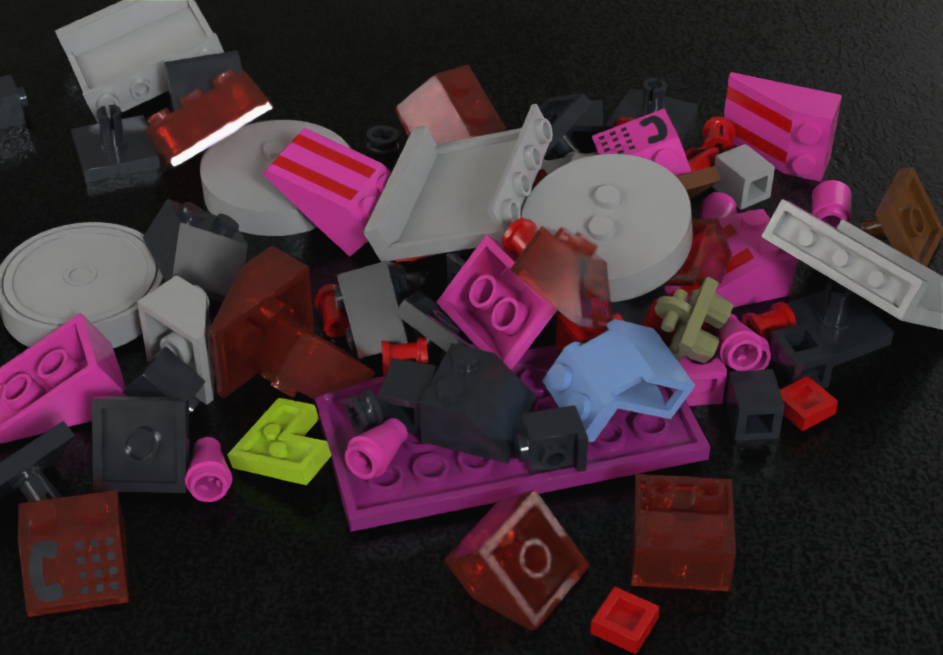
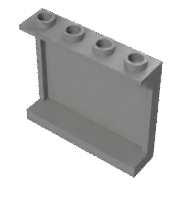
M122 0L55 30L82 88V94L97 123H99L96 113L98 108L105 106L106 114L110 118L109 105H116L123 112L167 92L168 85L164 62L224 53L216 33L212 32L194 0Z
M531 105L522 128L441 144L436 143L427 126L413 128L363 231L380 261H393L477 248L486 234L502 243V237L507 231L508 226L521 218L524 204L531 194L533 183L542 166L548 145L552 140L551 124L547 119H544L538 105Z
M781 200L761 237L899 320L943 330L942 275L843 219L838 227L834 228L793 203Z

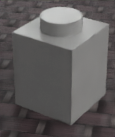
M746 144L716 155L714 166L718 170L721 181L712 187L718 192L732 197L736 202V207L742 210L770 198L775 166Z

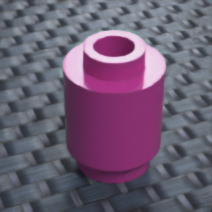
M828 180L818 184L812 193V215L834 228L838 227L842 219L851 223L852 193L850 188L843 182Z

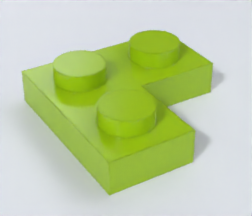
M278 398L228 453L232 468L307 485L332 456L327 441L305 437L307 432L319 420L315 405Z

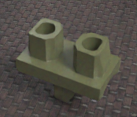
M708 276L704 279L701 289L691 292L688 302H685L688 293L682 289H676L673 297L662 296L658 299L655 306V312L660 318L664 319L661 324L662 330L673 332L675 325H678L669 346V350L677 361L684 356L702 363L709 361L715 354L719 338L700 329L704 321L720 329L728 320L734 306L733 303L715 293L719 282Z

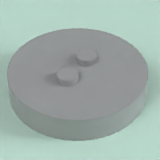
M271 120L237 128L216 140L202 158L200 174L205 205L213 215L225 214L233 218L239 224V231L249 234L284 236L318 228V226L262 173L304 127L341 145L350 147L333 131L303 121Z
M627 154L593 155L574 160L557 168L534 187L524 204L521 218L530 219L536 224L537 231L543 237L553 239L559 246V254L556 261L550 268L540 273L549 288L566 297L583 301L580 283L581 259L588 263V276L584 273L587 300L591 299V302L607 303L606 296H608L609 302H618L644 295L667 282L684 264L693 240L690 200L680 180L672 172L656 162Z
M83 222L44 231L17 246L0 265V313L8 332L20 343L31 347L76 315L82 313L112 343L113 348L126 344L143 334L137 301L165 283L143 239L144 234L118 224Z

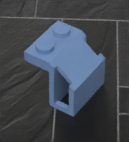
M614 319L605 324L609 329L608 331L589 342L581 343L575 341L567 345L543 378V383L559 408L576 406L589 442L596 440L618 408L671 419L695 387L694 382L654 328ZM657 385L674 388L676 391L667 401Z

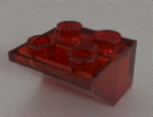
M636 474L632 529L631 586L730 592L736 557L732 479Z

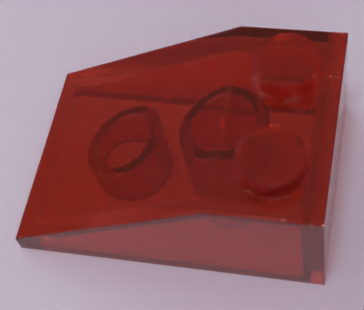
M273 246L241 267L209 329L217 393L222 398L227 397L314 331L309 266Z

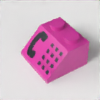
M665 108L592 136L598 155L627 154L642 157L660 164L675 176L692 172L680 139Z

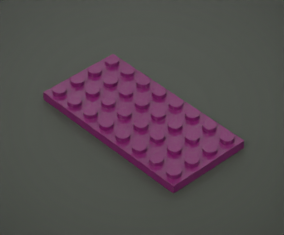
M556 345L527 350L512 369L516 376L536 395V403L532 412L559 408L542 381L560 355ZM384 376L350 382L349 385L345 386L339 384L313 390L314 405L319 416L324 440L328 442L332 455L330 461L351 532L708 460L710 445L685 399L671 419L618 408L594 442L588 441L585 471L577 472L575 465L555 470L529 473L526 462H519L515 451L509 464L423 443L421 442V435L408 433L407 439L400 445L384 474L379 477L362 479L353 474L345 462V452L348 443L359 434L355 432L349 422L344 401L346 397L351 395L359 398L360 392L366 389L371 390L378 400ZM657 385L667 401L676 391L674 388Z

